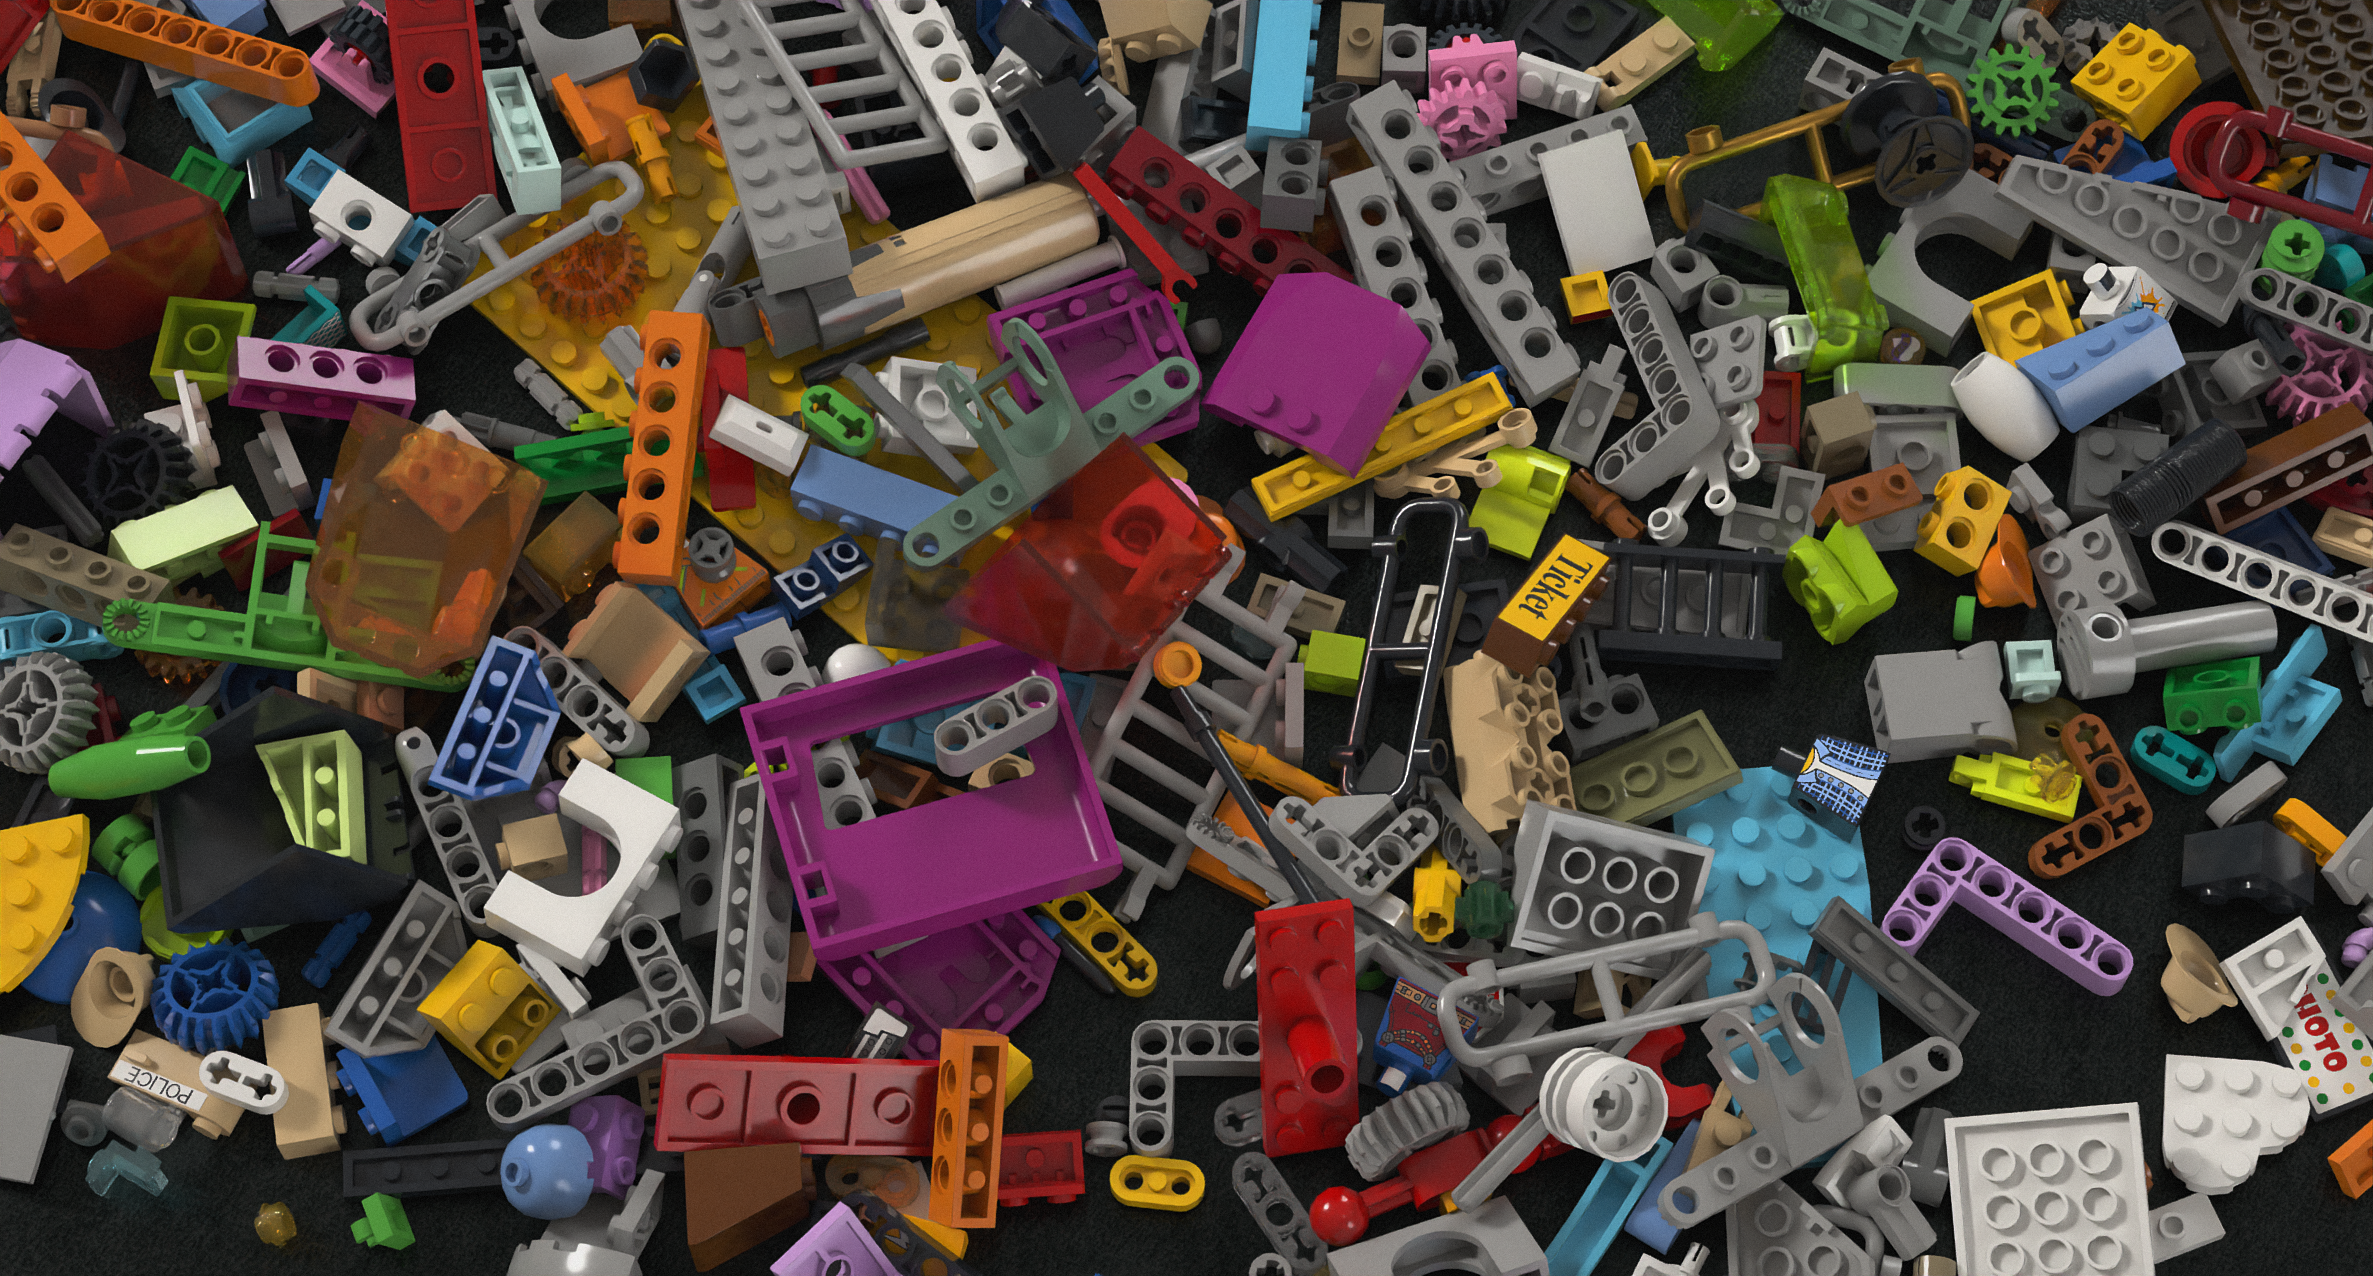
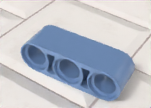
M1695 1117L1681 1135L1624 1227V1231L1663 1255H1666L1683 1228L1676 1229V1226L1668 1225V1221L1661 1218L1662 1214L1657 1209L1659 1207L1657 1199L1659 1198L1660 1191L1670 1181L1682 1174L1701 1123ZM1679 1192L1673 1193L1672 1200L1677 1210L1684 1214H1692L1694 1212L1693 1208L1695 1205H1692L1693 1199L1690 1200V1197Z

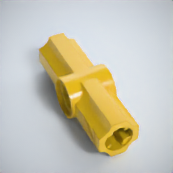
M1432 843L1429 849L1421 856L1420 868L1415 867L1412 925L1413 931L1423 936L1425 942H1441L1447 934L1454 931L1455 914L1460 912L1462 877Z

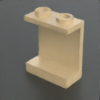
M615 581L614 584H609L599 593L595 600L597 606L588 618L579 621L572 628L568 635L570 641L561 652L568 658L583 660L586 658L593 663L601 672L603 678L631 702L626 710L639 722H657L711 652L634 583Z

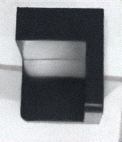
M654 39L627 72L639 105L670 113L675 112L700 80L690 48L659 39Z

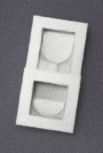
M1884 1114L1847 1141L1821 1169L1812 1183L1833 1206L1851 1209L1852 1206L1847 1194L1848 1184L1851 1179L1861 1173L1884 1165L1893 1164L1898 1166L1904 1154L1907 1153L1913 1144V1141L1891 1116Z

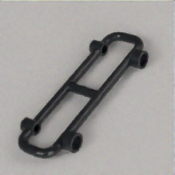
M1443 496L1410 500L1402 505L1394 514L1389 526L1388 535L1376 536L1373 539V558L1376 562L1382 563L1346 745H1334L1329 754L1332 770L1340 772L1339 792L1341 796L1387 794L1398 808L1408 802L1414 795L1421 776H1441L1447 769V746L1442 739H1428L1462 563H1483L1489 553V539L1486 531L1482 527H1469L1467 509L1464 504L1455 498ZM1449 515L1451 517V528L1428 642L1384 643L1400 562H1404L1409 553L1408 541L1406 539L1409 524L1418 516ZM1425 660L1400 783L1396 788L1387 792L1359 791L1357 788L1358 772H1362L1367 764V753L1364 743L1380 663L1383 661Z

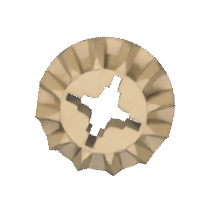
M1112 37L1100 39L1097 47L1102 79L1125 97V95L1130 94L1121 46L1120 44L1114 45Z

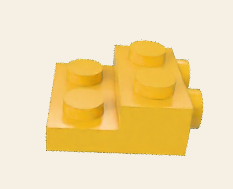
M2051 268L1970 301L1974 304L1972 315L1986 351L2007 361L2015 368H2017L2015 360L2086 332L2080 317L2072 320L2068 307L2075 304L2067 281L2062 280L2058 282Z

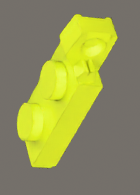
M1993 752L1992 756L1980 754L1978 760L1957 755L1952 764L1949 781L1972 788L1970 794L1981 797L1982 800L2070 824L2074 817L2083 777Z

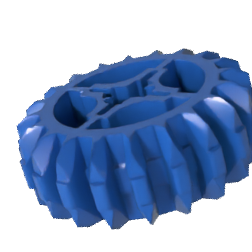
M226 937L220 945H214L208 938L205 946L197 949L189 943L187 954L173 953L172 965H160L159 977L152 980L151 1009L157 1027L160 1028L161 1032L165 1033V1037L169 1039L171 1044L179 1042V1045L185 1052L196 1046L197 1050L204 1056L210 1048L216 1047L218 1051H224L225 1047L231 1044H235L241 1049L244 1038L249 1037L258 1040L259 1027H263L262 1019L268 1020L271 1015L270 1011L278 1010L279 1003L277 998H279L280 988L274 967L270 964L269 960H265L264 955L259 949L251 950L245 941L233 946V943ZM242 983L249 986L247 992L239 990V986ZM184 1000L191 1002L188 1010L181 1006Z

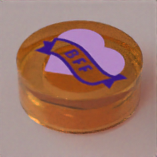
M1905 327L1895 328L1889 331L1883 338L1880 348L1881 361L1883 364L1921 365L1926 351L1925 341L1913 329Z

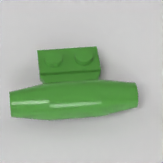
M181 705L170 710L168 713L156 715L154 711L143 713L130 722L131 729L118 741L92 746L54 763L48 774L50 788L60 798L98 800L113 799L168 788L201 774L208 769L211 761L209 746L203 738L194 735L218 721L210 705L195 708Z

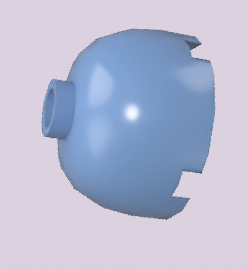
M555 1123L537 1125L520 1132L507 1145L501 1162L502 1188L508 1201L524 1215L539 1219L556 1220L575 1216L586 1205L594 1183V1178H587V1162H594L592 1150L585 1136L574 1126Z

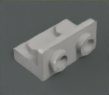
M268 411L261 414L260 417L266 431L259 433L258 439L246 443L244 449L273 518L276 519L294 508L300 512L317 505L277 411Z

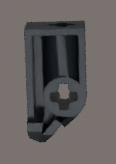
M1007 0L999 12L995 26V33L999 38V42L1003 46L1010 47L1044 78L1059 82L1068 77H1073L1079 82L1098 52L1041 4L1044 0Z

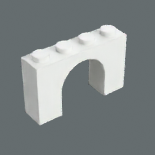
M582 758L558 794L561 814L601 834L613 843L621 856L615 875L604 887L594 893L580 897H565L551 893L508 870L483 909L488 927L584 978L592 965L597 967L604 960L610 947L608 939L616 927L622 929L626 921L630 919L635 908V904L632 902L641 889L647 891L651 887L659 871L658 862L665 851L672 853L677 847L683 835V828H681L679 808Z

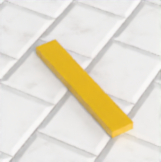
M1491 372L1392 416L1355 479L1316 462L1314 456L1309 453L1251 479L1252 487L1271 522H1274L1499 421L1502 415L1513 410V406L1494 372Z

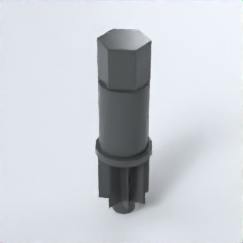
M466 411L462 413V418L453 417L482 445L489 448L498 447L514 451L516 446L559 439L557 436L541 433L534 429L502 422L499 418H490Z

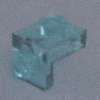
M114 1140L110 1142L105 1150L101 1149L93 1156L88 1165V1174L85 1178L91 1189L100 1196L105 1195L119 1174L156 1197L160 1195L169 1182L159 1168L162 1162L156 1156L141 1147H138L133 1152Z

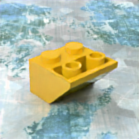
M478 939L416 1010L448 1042L496 1079L501 1080L562 1009L503 948Z

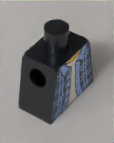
M1817 734L1808 755L1782 744L1771 769L1795 780L1788 799V803L1793 808L1840 839L1851 843L1883 776L1891 753L1830 735Z

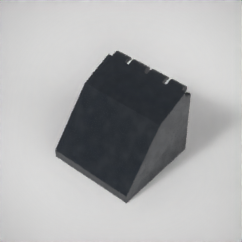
M273 685L195 734L194 736L203 738L209 746L211 761L208 769L201 774L168 788L150 792L167 930L179 934L332 921L403 898L402 889L416 884L412 852L407 851L399 856L396 853L410 847L406 812L403 809H399L404 806L399 770L396 769L384 775V771L396 767L398 761L395 752L394 735L389 732L381 733L384 731L383 722ZM346 730L362 752L367 865L295 842L286 821L282 805L270 783L271 779L255 745Z

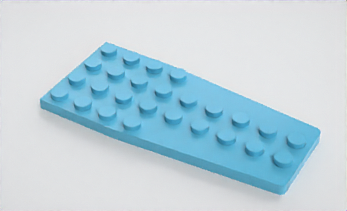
M1772 766L1740 769L1743 777L1742 783L1670 815L1673 834L1693 838L1716 850L1698 914L1713 911L1718 922L1741 920L1751 924L1761 932L1769 952L1796 960L1804 968L1813 938L1808 933L1832 898L1839 895L1872 923L1870 888L1860 827L1858 826L1851 843H1848L1788 803L1789 795L1795 782L1794 779L1772 770ZM1727 939L1714 946L1702 948L1709 953L1712 963L1709 969L1710 975H1706L1709 999L1740 992V989L1733 982L1736 978L1743 977L1747 962L1743 960L1742 956L1744 952H1750L1747 945L1739 939ZM1818 953L1811 979L1819 984L1827 959V955ZM1836 959L1826 990V995L1831 1002L1833 1001L1845 965L1839 959ZM1788 967L1786 971L1776 969V980L1778 981L1783 976L1793 973L1792 968ZM1755 970L1752 981L1757 983L1758 977ZM1852 972L1838 1017L1842 1026L1853 1079H1856L1883 1064L1877 991ZM1793 992V993H1792V996H1791V1001H1792V1002H1793V999H1794V996H1795V993H1796V992ZM1805 996L1798 1016L1807 1019L1812 1003ZM1766 1004L1751 1009L1756 1025L1779 1013L1775 1006L1772 1007ZM1818 1015L1816 1022L1823 1024L1820 1015ZM1778 1028L1760 1036L1763 1043L1766 1042L1770 1045L1771 1051L1790 1076L1804 1069ZM1802 1030L1812 1041L1823 1044L1825 1037ZM1725 1037L1726 1041L1729 1040V1039H1731V1038H1733V1037ZM1749 1043L1729 1053L1743 1074L1753 1080L1758 1079L1759 1068L1753 1058L1752 1048ZM1732 1095L1729 1101L1732 1115L1738 1117L1741 1107ZM1754 1127L1752 1129L1750 1137L1757 1133ZM1846 1142L1797 1169L1824 1167Z

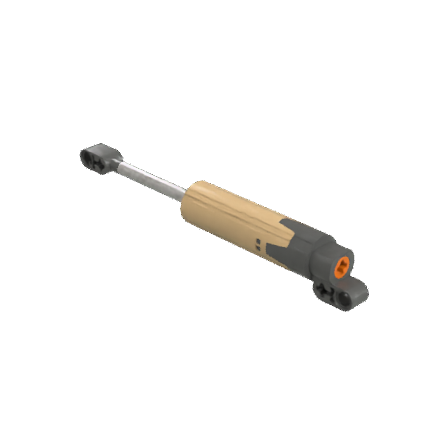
M1348 81L1333 83L1314 90L1311 102H1303L1302 112L1311 113L1308 140L1322 141V148L1356 136L1347 123L1346 116L1349 104L1361 98L1360 89L1357 84ZM1246 133L1183 157L1208 174L1205 169L1207 166L1240 144L1245 148ZM1246 150L1251 158L1267 153L1264 151ZM1066 170L1042 182V180L850 251L853 274L769 296L766 295L761 276L719 291L708 300L718 342L722 346L736 347L764 337L771 352L777 359L814 345L821 352L1093 248L1097 246L1100 236L1097 217L1107 212L1089 192L1086 193L1085 187L1077 178ZM1152 173L1144 175L1146 183L1151 187L1161 188L1164 186L1163 180L1158 175ZM1118 197L1125 206L1135 203L1131 198L1130 200H1124Z

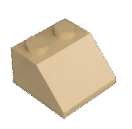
M1099 0L1109 37H1112L1114 44H1120L1121 49L1128 58L1137 63L1200 48L1213 6L1208 0Z

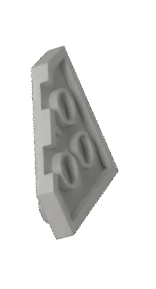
M1781 1179L1772 1182L1725 1209L1729 1276H1875L1874 1259Z

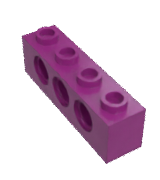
M237 336L227 362L228 403L231 406L405 428L416 401L413 359L356 352L347 349L311 346L303 343L274 341L258 337Z

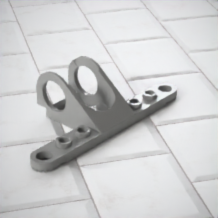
M1195 813L1185 831L1186 836L1194 844L1227 864L1231 874L1242 880L1253 881L1264 888L1266 895L1276 902V904L1265 910L1302 905L1267 849L1247 836L1240 838L1234 834L1230 826H1226L1225 822L1218 824V818L1215 817L1213 821L1212 816L1209 814L1206 816L1204 813ZM1306 875L1322 902L1343 899ZM1353 906L1356 983L1374 961L1381 964V970L1388 976L1397 980L1401 976L1437 996L1440 995V992L1448 983L1464 977ZM1255 926L1246 930L1228 965L1223 986L1229 991L1239 987L1252 972L1257 973L1256 954L1242 970L1246 959L1256 945ZM1474 994L1461 997L1456 1003V1006L1479 1017L1478 1026L1483 1028H1494L1504 1011L1503 1005L1500 1004L1498 999H1494L1492 994L1488 997L1475 996Z
M1796 972L1783 976L1766 992L1779 1013L1752 1027L1740 1016L1739 1010L1733 1008H1724L1716 1012L1701 1027V1030L1713 1047L1707 1056L1757 1133L1670 1181L1660 1191L1659 1198L1657 1199V1204L1659 1205L1657 1209L1662 1214L1661 1218L1663 1220L1666 1219L1668 1225L1676 1226V1229L1694 1227L1712 1215L1723 1211L1846 1142L1884 1114L1892 1116L1921 1100L1928 1094L1950 1083L1961 1072L1963 1058L1960 1050L1952 1041H1947L1943 1037H1930L1853 1079L1842 1026L1832 1002L1816 982L1806 975ZM1793 992H1798L1805 996L1819 1013L1825 1031L1823 1044L1812 1041L1798 1025L1791 1006ZM1727 1027L1733 1028L1740 1033L1727 1041L1725 1039ZM1778 1028L1804 1069L1790 1076L1771 1051L1770 1045L1766 1042L1763 1043L1760 1036ZM1749 1043L1752 1048L1753 1058L1759 1068L1758 1079L1753 1080L1743 1074L1729 1053ZM1933 1050L1934 1053L1938 1051L1939 1055L1943 1054L1942 1058L1947 1059L1945 1061L1948 1064L1946 1067L1947 1071L1942 1072L1934 1069L1928 1061V1053ZM1679 1191L1681 1194L1685 1192V1196L1689 1195V1199H1693L1692 1205H1695L1693 1208L1694 1212L1692 1214H1684L1677 1210L1672 1200L1673 1193L1675 1194Z

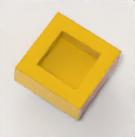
M1603 270L1560 279L1559 288L1571 325L1613 316V311L1607 297L1609 288Z

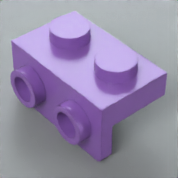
M619 1095L587 1097L571 1105L568 1125L574 1126L585 1136L592 1150L594 1162H587V1178H594L591 1193H607L619 1200H625L627 1191L633 1185L636 1176L641 1136L644 1131L645 1110Z

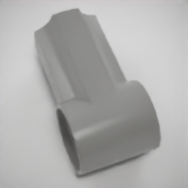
M1715 276L1709 279L1705 285L1697 315L1700 322L1708 329L1754 315H1759L1769 325L1772 320L1788 315L1789 290L1783 285L1740 284L1731 276ZM1714 300L1722 301V302L1726 303L1727 305H1726V306L1718 305L1717 303L1714 302Z
M619 325L607 333L606 338L599 346L602 354L624 380V385L629 395L638 406L639 394H636L634 390V377L637 367H643L645 351H641L640 336L631 325L623 327ZM664 358L661 368L671 369V365ZM672 396L662 398L657 403L656 407L665 402L666 400H668L669 398H671Z
M1890 1164L1853 1177L1848 1184L1847 1194L1852 1208L1857 1213L1863 1216H1871L1904 1262L1915 1258L1937 1241V1235L1911 1200L1910 1181L1906 1173L1900 1167Z

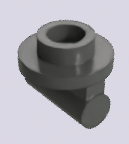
M70 1099L61 1117V1128L64 1134L73 1142L83 1146H94L99 1144L106 1136L109 1128L115 1125L118 1110L113 1107Z

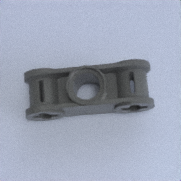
M442 226L435 228L425 240L421 252L404 276L393 297L377 317L374 326L375 334L383 333L396 326L397 319L402 313L406 311L419 313L460 289L479 261V247L471 243L465 245L450 236L449 230ZM435 284V288L429 296L420 298V292L425 286ZM439 322L428 327L430 336L423 345L413 347L405 341L400 344L404 345L406 352L411 355L419 354L428 344Z

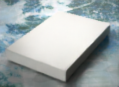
M1622 129L1537 154L1571 276L1599 270L1606 272L1653 257L1656 247Z

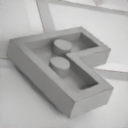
M1781 465L1772 509L1736 502L1734 509L1729 514L1724 515L1718 545L1744 551L1753 547H1766L1773 549L1775 554H1784L1787 557L1789 548L1805 534L1813 537L1815 521L1810 513L1821 497L1826 474Z

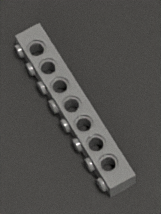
M1392 80L1350 103L1346 121L1373 164L1381 166L1384 177L1391 176L1397 191V201L1498 360L1506 367L1509 377L1531 409L1575 384L1580 373L1579 366L1581 362L1573 346L1570 343L1564 344L1555 331L1557 323L1550 310L1546 306L1540 307L1532 295L1534 289L1527 274L1523 270L1517 271L1509 259L1510 250L1503 237L1498 233L1494 235L1485 222L1487 214L1480 201L1476 197H1469L1462 186L1464 179L1457 165L1453 161L1447 162L1439 150L1441 143L1436 132L1431 126H1424L1417 116L1418 108L1410 92L1406 89L1401 91L1396 81ZM1397 127L1402 129L1407 137L1404 139H1393L1387 134L1386 130ZM1413 163L1424 164L1430 173L1422 176L1416 175L1410 170L1409 165ZM1436 199L1447 200L1451 203L1453 209L1447 212L1439 211L1433 206L1432 201ZM1459 235L1470 236L1476 242V246L1464 248L1456 242L1455 237ZM1483 271L1493 272L1497 275L1500 282L1492 285L1486 284L1479 278L1478 273ZM1507 307L1515 308L1520 311L1523 319L1519 321L1508 320L1504 317L1501 310ZM1528 344H1538L1545 350L1546 356L1541 358L1532 357L1525 350V346Z
M784 616L733 637L740 660L759 702L824 685L817 667L807 668L802 656L809 654L799 629L791 632ZM782 668L792 669L788 674L783 676L773 675L777 670ZM840 738L826 741L825 746L821 749L811 750L825 827L829 830L845 827L841 823L846 818L853 816L861 818L859 822L877 818L871 805L878 802L868 778L865 777L859 780L854 770V767L860 765V762L850 739L841 742ZM832 779L844 780L842 784L835 788L824 787ZM928 935L874 950V955L878 959L928 937Z

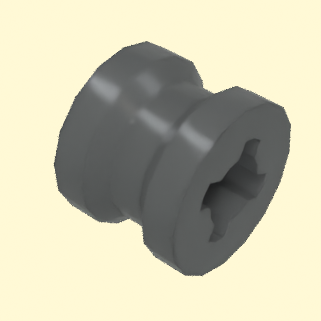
M707 527L699 530L692 536L688 552L695 575L708 583H719L727 580L734 573L737 563L734 544L730 535L722 529ZM706 559H714V561H706Z

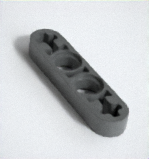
M1421 776L1416 792L1406 802L1407 809L1421 808L1433 815L1439 826L1438 835L1433 843L1467 884L1494 886L1499 881L1502 872L1503 860L1500 849L1440 778Z

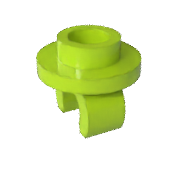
M604 411L579 414V423L571 424L570 430H583L582 434L603 431L605 427L615 426L614 419L605 420Z

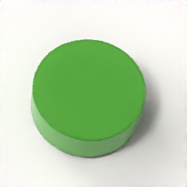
M1963 595L1957 597L1953 638L1955 640L1971 642L1976 597Z

